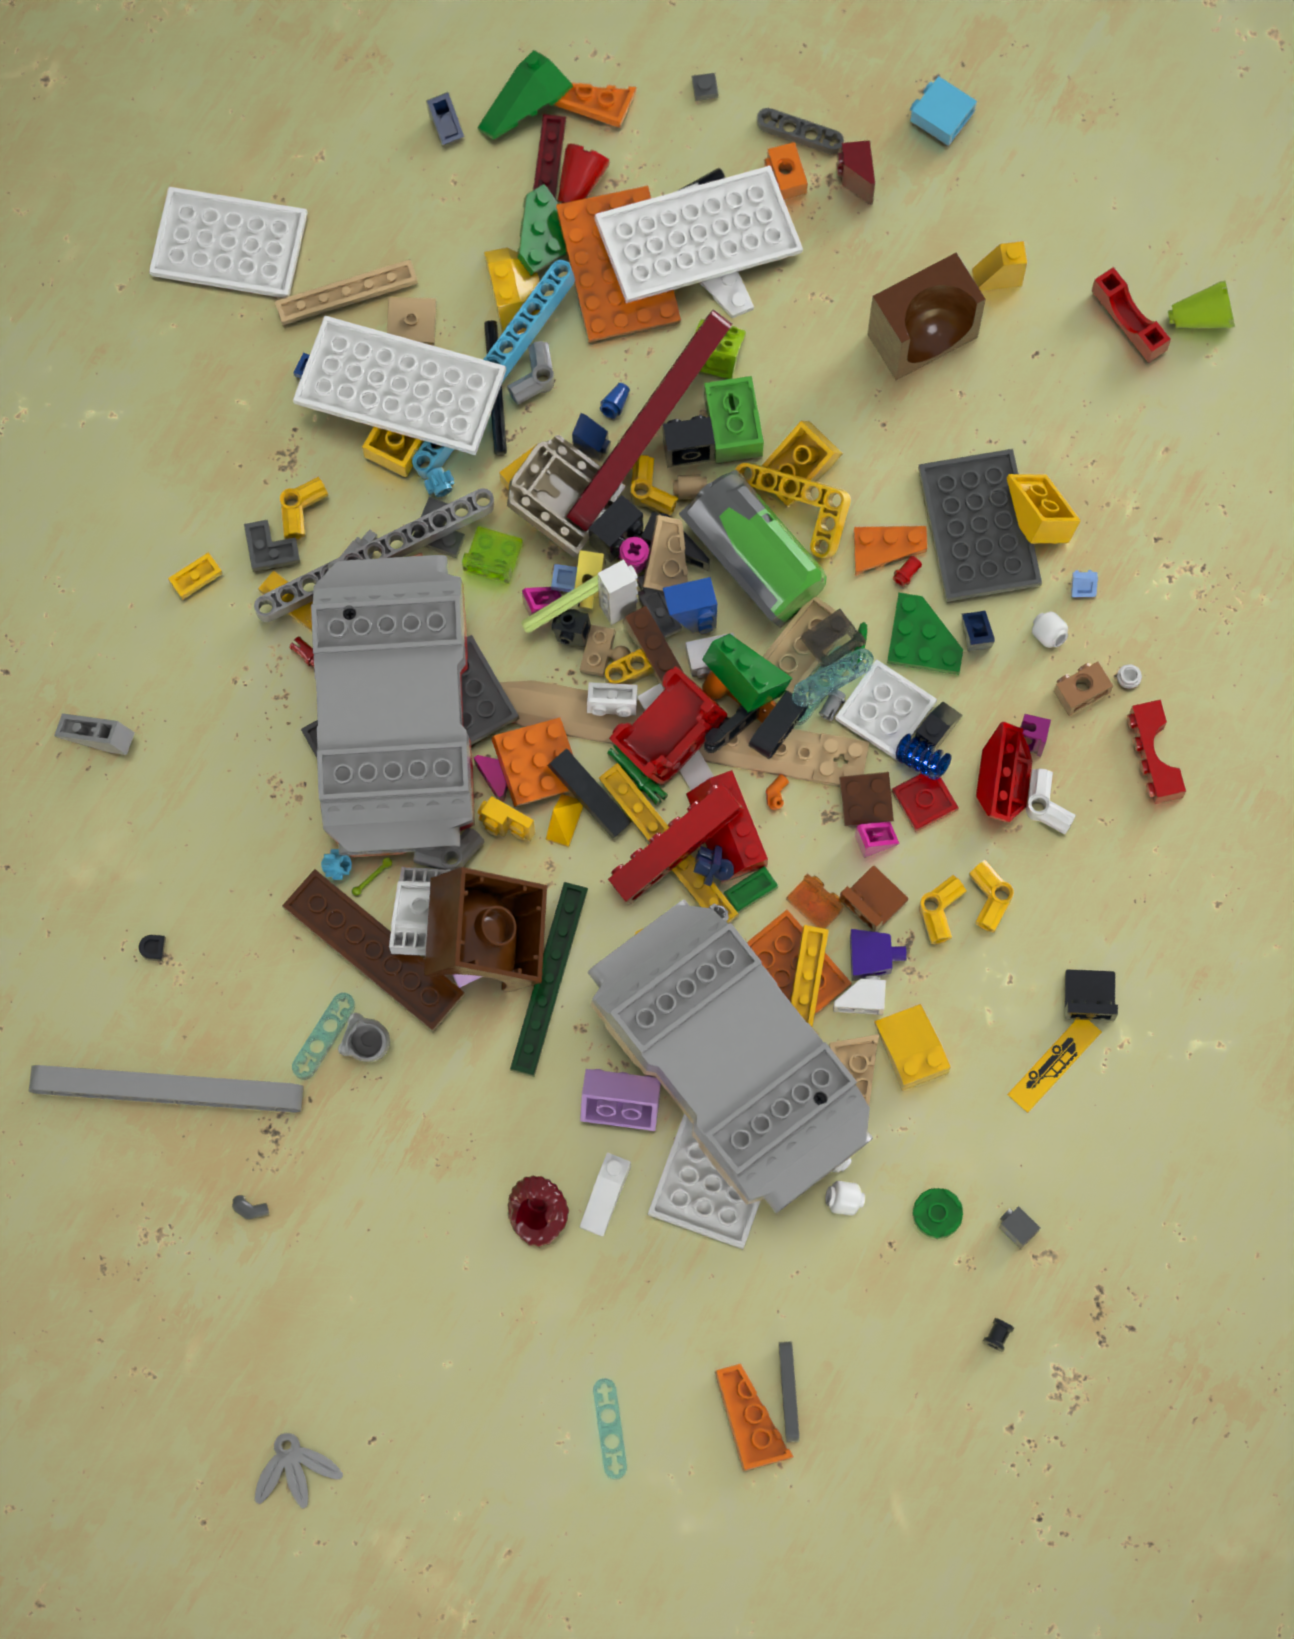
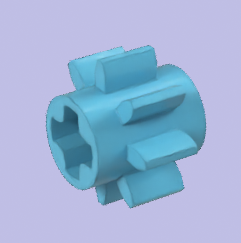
M439 467L427 473V480L424 483L429 495L435 493L436 497H443L453 490L451 485L455 483L450 470L444 472L443 468Z
M331 849L330 854H324L321 867L326 877H332L333 880H342L343 875L350 874L352 861L349 856L339 855V849Z

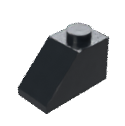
M944 701L941 702L930 712L917 729L914 740L934 754L963 715Z

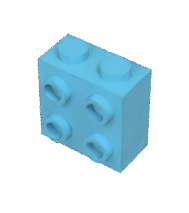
M938 76L934 83H928L924 89L923 97L920 100L916 99L910 108L912 112L910 121L949 146L975 113L977 101Z

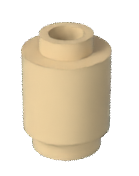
M678 475L677 480H673V495H678V499H694L699 491L707 485V477H701V475Z

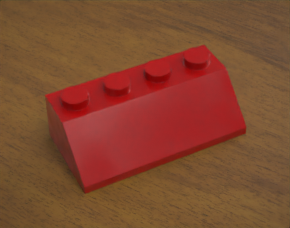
M733 770L711 777L686 793L691 805L695 801L701 802L707 797L706 792L714 785L720 786L723 784L745 809L705 842L710 850H713L715 845L723 847L721 859H727L734 865L733 876L728 880H720L721 884L768 865L767 855Z

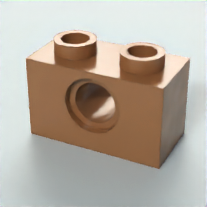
M1098 661L1092 665L1086 663L1074 675L1066 674L1056 681L1054 693L1068 715L1111 693L1113 684ZM1085 683L1088 689L1084 691L1079 690L1076 684Z

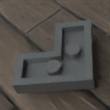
M429 497L421 517L448 503ZM438 519L434 522V525L436 527H443L446 521ZM415 530L413 537L421 538L425 532ZM454 531L424 547L457 558L464 542L465 534Z
M268 520L244 524L253 572L300 563L296 538L272 542Z

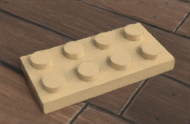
M817 596L799 610L763 655L766 660L793 678L785 692L790 691L794 695L797 694L852 623Z

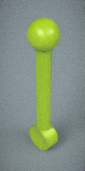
M385 858L382 861V865L358 887H353L352 894L354 896L360 895L361 890L385 868H391L392 860Z

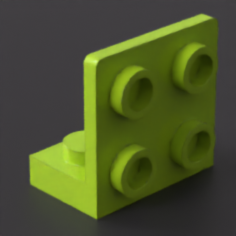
M701 319V320H700L696 331H697L698 328L701 326V324L703 323L704 319ZM731 326L700 372L732 379L737 355L745 338L746 331Z

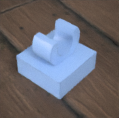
M554 564L551 590L572 591L575 588L577 567Z
M1075 570L1072 575V597H1096L1097 572H1092L1091 570L1079 572Z

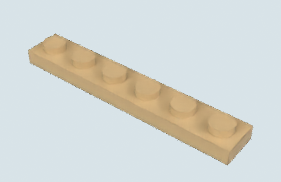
M409 259L277 300L275 304L282 325H287L418 284Z

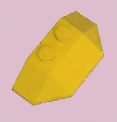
M507 247L484 252L502 333L540 282L538 272L531 276L517 258L518 252ZM534 310L530 315H536L540 310ZM520 329L517 334H523L526 329Z

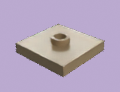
M389 297L387 333L434 346L436 298Z

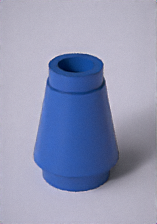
M618 383L600 402L601 413L611 419L621 415L630 388L624 383Z

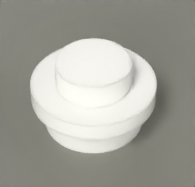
M1131 664L1122 666L1117 673L1119 684L1127 689L1137 687L1142 679L1139 668Z

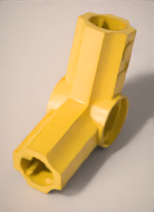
M640 455L632 470L631 501L638 507H647L655 512L671 516L676 508L678 497L652 486L654 458ZM642 489L647 491V494L639 496L635 492Z
M319 476L295 489H285L281 493L280 503L285 539L296 538V540L305 537L303 509L329 496ZM291 499L297 500V503L293 506L286 505L287 501Z
M984 860L969 873V876L988 896L975 924L988 932L994 933L1007 907L1011 903L1014 891L1012 886L1008 882H1004L989 863ZM1004 891L1008 898L1000 900L996 897L995 892Z
M954 875L931 892L924 894L921 898L919 912L923 917L931 944H939L952 939L944 909L967 892L963 883ZM927 901H932L937 905V909L928 910L924 904Z

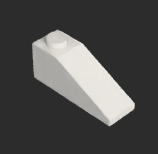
M610 1153L606 1154L580 1228L599 1236H604L631 1169V1161Z

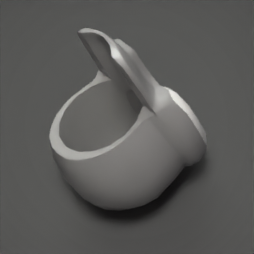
M353 1013L348 1019V1026L338 1047L339 1054L342 1056H352L363 1062L378 1061L389 1049V1032L379 1021L364 1018L360 1013Z

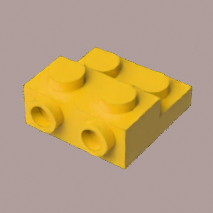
M493 796L489 798L488 802L484 800L477 811L480 815L478 820L483 822L484 829L493 836L499 834L505 837L509 829L511 830L510 833L520 840L525 838L531 841L535 835L533 819Z

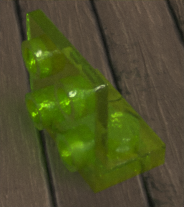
M478 526L469 553H464L462 559L463 571L509 584L523 539Z

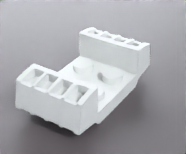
M401 868L391 923L389 944L391 954L425 956L431 878L449 872L451 869Z

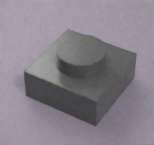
M715 73L692 76L695 101L718 98Z

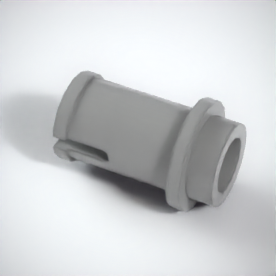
M834 688L827 693L829 697L818 713L828 721H833L841 703H845L844 698L846 695Z

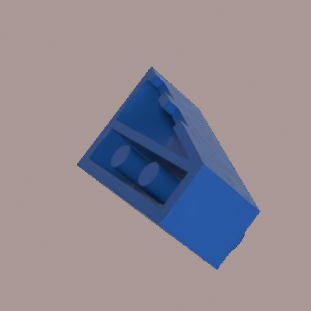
M711 577L663 588L669 615L692 633L699 632L700 634L711 632L713 628H717L718 604Z

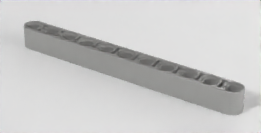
M485 488L477 489L333 561L371 559L369 554L373 551L380 552V558L406 556L489 515L494 509L493 494ZM480 498H486L490 502L486 506H480L477 504V501ZM461 508L468 511L467 515L463 517L457 516L455 512ZM438 519H443L447 523L443 527H436L434 522ZM415 530L425 532L421 538L413 537L412 533ZM395 540L403 543L402 547L394 549L390 545ZM327 564L258 597L254 603V608L259 620L271 622L312 602L313 591L307 592L303 588L307 583L316 584L328 571ZM285 594L294 595V599L291 602L282 601V597ZM265 604L272 606V610L269 613L260 612V608Z
M33 1065L31 1067L29 1092L71 1097L301 1112L304 1086L294 1083Z

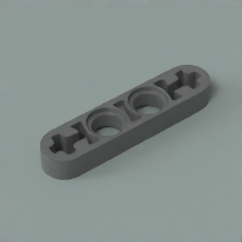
M763 108L757 115V126L764 132L828 154L841 152L844 138L840 132L772 108ZM767 116L771 117V121L764 123V119ZM779 119V128H776V123H778ZM793 123L796 129L792 132H786L783 129V125ZM808 130H814L818 136L811 140L805 137V133ZM822 134H824L823 143H820ZM836 139L837 143L834 146L829 145L830 141Z
M792 1341L779 1342L786 1443L799 1442Z

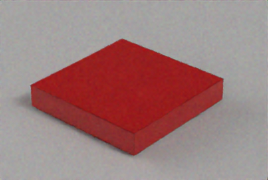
M935 766L891 790L915 832L959 809Z

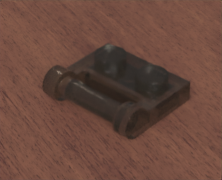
M838 609L801 635L802 641L826 671L831 669L833 663L850 651L866 644L863 635L856 630L841 609ZM847 634L850 636L851 640L828 656L823 653L824 650Z

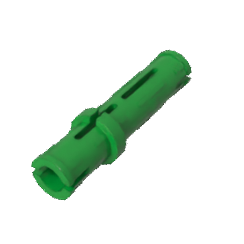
M614 744L613 747L619 754H616L612 748L608 750L607 754L638 784L637 788L640 791H644L655 805L661 804L662 801L656 794L663 800L667 798L668 794L652 779L647 777Z

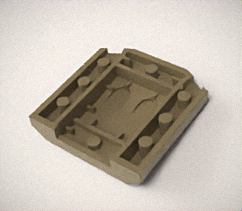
M560 435L546 442L543 441L534 447L510 480L507 507L575 558L590 538L589 529L585 532L566 518V516L598 472L600 466ZM621 483L595 521L616 501L626 487L624 484Z

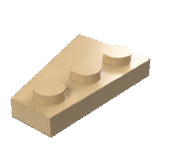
M879 1034L829 1043L831 1050L857 1081L856 1086L869 1106Z

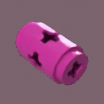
M629 537L620 546L619 561L624 560L627 566L632 565L636 574L643 572L646 569L649 556L648 545L639 537Z

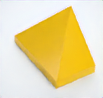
M561 794L552 811L546 835L547 841L566 847L570 846L584 807L576 798Z

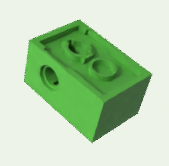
M752 376L704 383L705 407L707 417H711L715 439V463L763 457L764 441Z

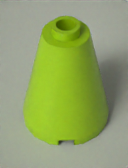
M1220 281L1172 304V310H1168L1170 324H1175L1176 328L1235 327L1226 281Z

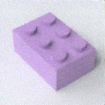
M586 1069L582 1090L580 1121L655 1131L661 1083L657 1078L650 1075L639 1076L626 1072L615 1073L602 1069Z

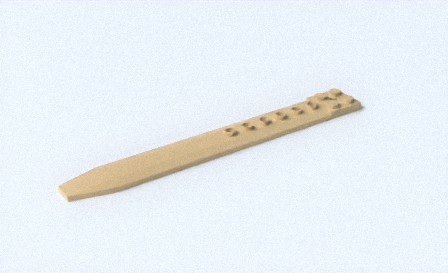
M534 680L500 682L520 718L512 723L526 727L560 717L566 735L570 737L614 745L609 739L613 734L614 728L620 723L633 724L645 711L640 701L637 700L636 715L620 717L617 714L597 716L587 713L588 690ZM752 722L720 750L708 753L704 750V744L699 749L705 762L778 776L782 774L789 778L840 787V776L864 774L869 742L793 729L773 757L767 759L748 746L751 738L762 724ZM842 756L844 760L848 761V764L837 767L838 763L834 762V759Z

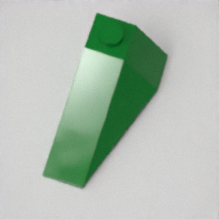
M533 50L516 67L477 128L480 132L494 140L518 126L519 120L528 115L531 117L538 114L537 110L548 103L551 106L558 102L573 85L549 58Z

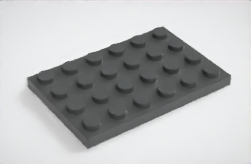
M1013 449L919 464L918 470L946 602L1042 585L1034 543H1030L1019 528L1007 482L1008 474H1018Z

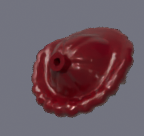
M543 1176L524 1177L513 1186L507 1205L508 1218L514 1232L530 1246L541 1247L552 1243L565 1228L568 1220L569 1208L561 1190L551 1180L545 1179Z

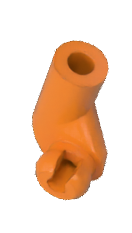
M782 774L765 791L767 805L772 810L781 809L784 805L781 791L789 781Z

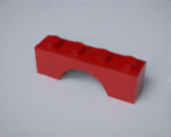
M1114 267L1094 279L1092 293L1148 363L1168 350L1171 338L1157 321H1151L1142 314L1130 295L1128 284Z
M1161 699L1133 705L1127 715L1129 728H1134L1136 736L1133 738L1134 747L1137 752L1140 751L1142 757L1140 768L1142 774H1146L1148 779L1146 790L1149 798L1153 797L1154 804L1183 798L1186 788L1180 768L1171 767L1162 762L1154 750V738L1159 732L1164 730L1167 723Z

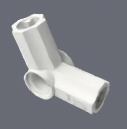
M1032 769L1026 814L1031 820L1041 821L1065 835L1076 815L1050 801L1053 772L1047 769ZM1041 803L1044 810L1036 811L1033 809L1032 804Z

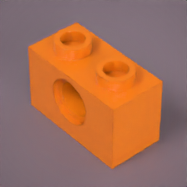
M795 142L769 148L767 158L764 159L765 167L771 166L783 199L807 194L808 183ZM781 170H788V171H790V173H789V174H782V173H780V171H781Z

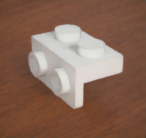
M589 682L587 713L597 716L617 714L620 717L636 715L638 685Z

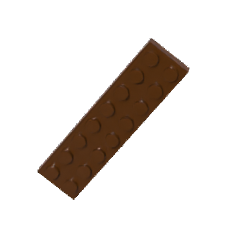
M316 869L311 872L282 905L288 913L432 1032L465 996V992L444 975L435 977L424 976L425 959L420 955L391 954L389 948L391 931Z

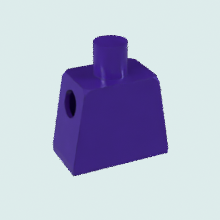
M851 929L850 956L852 981L865 979L866 976L891 974L892 961H906V946H892L890 934Z

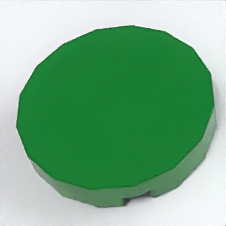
M928 1189L921 1193L914 1203L913 1220L918 1230L927 1237L935 1239L947 1238L955 1233L962 1223V1203L957 1195L948 1189Z

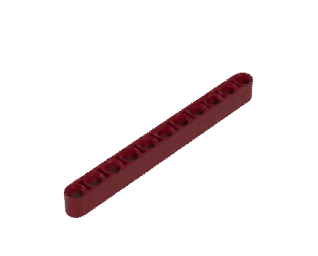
M714 309L709 313L571 508L566 518L585 532L589 529L732 326L730 321Z

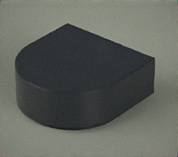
M147 935L143 937L139 943V952L142 957L149 961L163 962L166 937L162 935Z

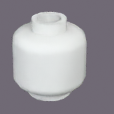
M1055 612L1040 613L1035 617L1032 633L1045 647H1059L1066 641L1068 626Z
M836 1181L827 1189L826 1205L830 1207L833 1213L855 1215L858 1209L864 1206L865 1194L861 1193V1189L856 1183Z

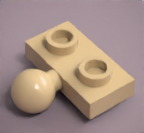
M591 625L579 669L581 673L604 677L609 658H612L615 662L630 654V650L625 646H617L612 649L616 634L615 629Z

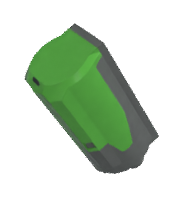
M737 470L722 475L704 486L693 501L679 513L680 517L769 620L780 628L795 616L806 603L815 596H818L826 585L827 576L823 568Z

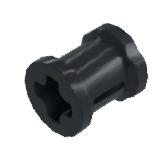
M995 1318L993 1320L994 1325L988 1337H984L983 1342L989 1347L1003 1352L1005 1349L1003 1345L1009 1334L1013 1332L1014 1327L1001 1319Z

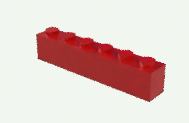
M721 784L720 786L714 785L706 792L707 797L701 802L695 801L687 808L688 812L680 818L678 816L668 824L669 828L665 832L655 834L649 840L650 844L644 849L639 848L631 854V860L625 865L620 864L612 870V876L608 880L625 902L632 904L745 810L726 786Z

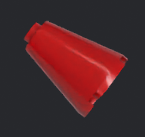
M568 143L565 148L557 201L563 204L588 198L608 169L610 160L592 149L590 152L583 150L584 146Z

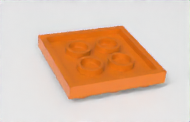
M560 717L497 734L491 738L514 807L570 792L547 766L566 748L573 755Z

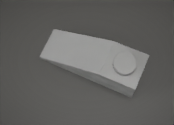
M62 713L54 736L105 752L127 755L135 732L119 721Z

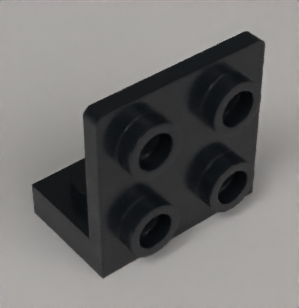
M1067 969L1065 971L1064 1019L1115 1021L1118 1015V1005H1115V972Z

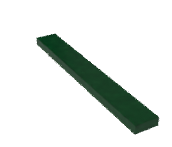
M567 882L563 884L543 953L542 983L534 985L510 1071L535 1077L587 896L588 888Z

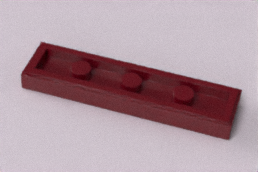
M543 114L533 190L545 184L556 199L566 116Z

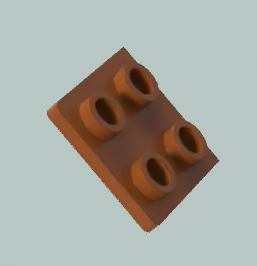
M872 866L851 888L847 886L840 893L839 900L872 932H877L908 901V897L876 866Z

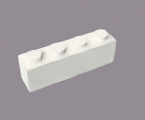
M624 560L598 573L599 606L610 625L636 611V603H638L636 597L638 595L636 589L638 584L635 580L638 577L632 565L627 566Z

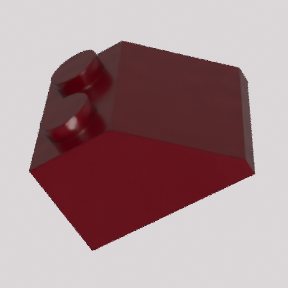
M870 140L842 143L841 152H837V177L841 176L844 187L867 204H873L875 176Z

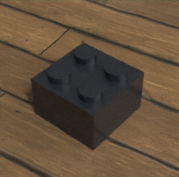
M699 415L692 417L690 420L681 421L673 419L663 424V446L667 468L715 461V439L711 417Z
M621 495L589 527V545L598 553L604 554L605 559L610 563L615 558L619 559L620 546L624 540L629 537L641 538L643 534V513Z

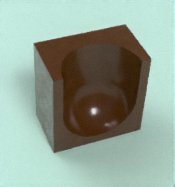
M954 253L873 295L867 335L895 380H898L978 338L986 299L958 254Z
M465 867L432 877L430 882L424 976L474 975L502 981L501 991L506 992L542 983L547 885Z

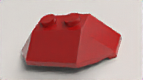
M1001 722L982 749L976 797L987 816L1008 823L1026 808L1033 760L1023 735V728L1007 722Z

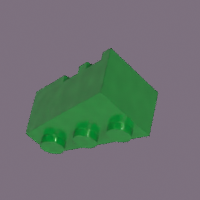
M730 633L712 641L702 659L747 712L782 697L793 679Z

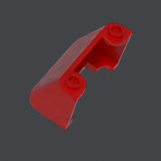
M677 666L664 674L662 686L665 690L633 724L620 723L614 728L613 734L609 737L647 777L660 785L667 783L702 747L705 742V734L709 733V730L712 728H719L720 723L728 715L720 705Z

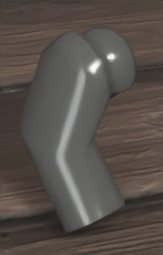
M237 1195L233 1199L232 1208L245 1219L250 1220L269 1215L267 1203L253 1206L245 1200L243 1195Z

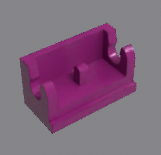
M1024 714L1020 728L1024 730V737L1031 738L1032 743L1028 745L1030 752L1037 753L1036 756L1041 757L1047 741L1051 720Z

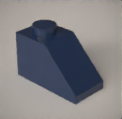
M580 413L572 433L573 446L587 457L600 461L602 455L608 453L611 441L608 440V431L587 415Z

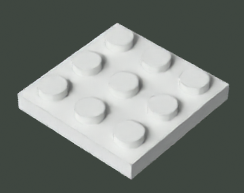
M876 659L835 716V720L896 760L936 704L937 699Z

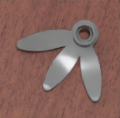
M283 1433L274 1442L276 1455L269 1461L260 1475L255 1492V1502L261 1504L270 1495L279 1481L283 1468H285L289 1489L301 1508H306L308 1505V1489L300 1463L320 1475L333 1479H341L343 1473L335 1463L324 1455L311 1449L300 1447V1442L295 1435ZM286 1441L291 1442V1447L288 1450L282 1449V1444Z

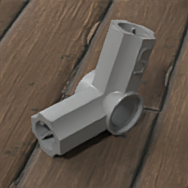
M538 341L529 345L528 350L532 372L507 386L512 399L517 405L539 393L549 392L554 386V372L549 343ZM542 375L549 377L546 381L538 380Z
M467 828L460 835V848L415 852L414 863L442 870H454L464 867L485 841L473 828ZM454 858L458 860L455 864H447L449 859Z

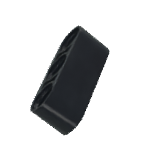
M786 691L755 732L748 746L767 759H771L802 718L809 704L790 691Z

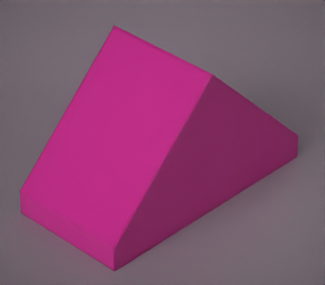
M551 587L524 588L522 590L523 603L529 616L562 597L560 591L551 590Z
M481 755L475 756V765L496 799L504 802L508 786L499 760Z
M891 822L860 824L856 827L855 838L864 858L900 844Z

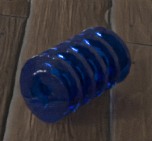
M910 733L900 740L896 748V760L898 762L904 763L907 767L913 768V770L928 776L932 780L942 777L952 760L951 754H944L942 749L936 750L934 745L928 746L926 741L920 742L918 737L911 739Z

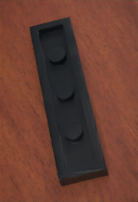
M567 748L547 765L612 839L632 822Z

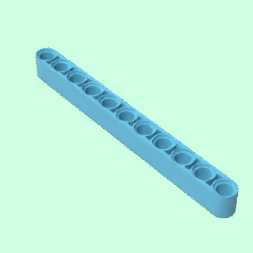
M558 260L551 265L483 359L506 366L503 381L573 286L575 275L567 261ZM567 272L564 277H558L560 273ZM554 291L552 295L544 296L546 292ZM540 310L538 314L530 315L532 311ZM520 329H526L523 334H517ZM506 348H513L509 353H503ZM424 441L415 453L412 464L421 478L427 479V473L435 468L442 467L454 449L445 446L434 449L436 444ZM424 462H430L426 468H420Z

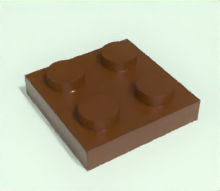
M889 772L839 777L844 826L894 821Z

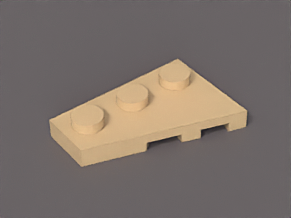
M657 515L642 587L663 591L664 587L688 582L682 520Z

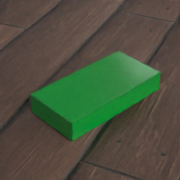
M764 866L724 891L723 894L734 909L740 913L776 890L778 884Z

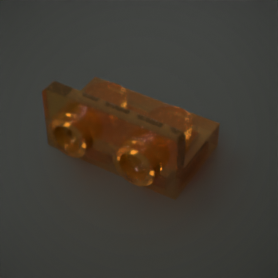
M807 873L803 877V881L786 897V900L815 927L826 929L842 913L843 905L841 903L843 901L834 892L829 893L824 889V883L817 876L811 877Z

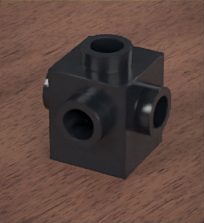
M569 609L553 619L552 631H554L558 642L564 645L585 646L591 628L588 613Z

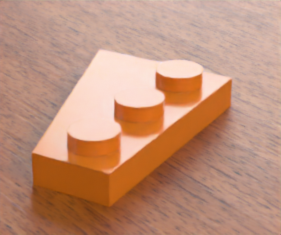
M927 526L854 527L855 576L862 574L863 571L872 568L877 569L883 567L884 564L896 560L901 561L910 556L927 552Z

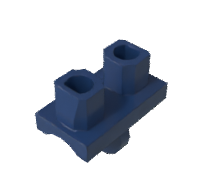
M715 845L713 850L701 846L695 857L696 864L693 872L704 876V884L710 887L713 875L717 879L724 881L730 879L734 874V865L727 859H721L723 847Z

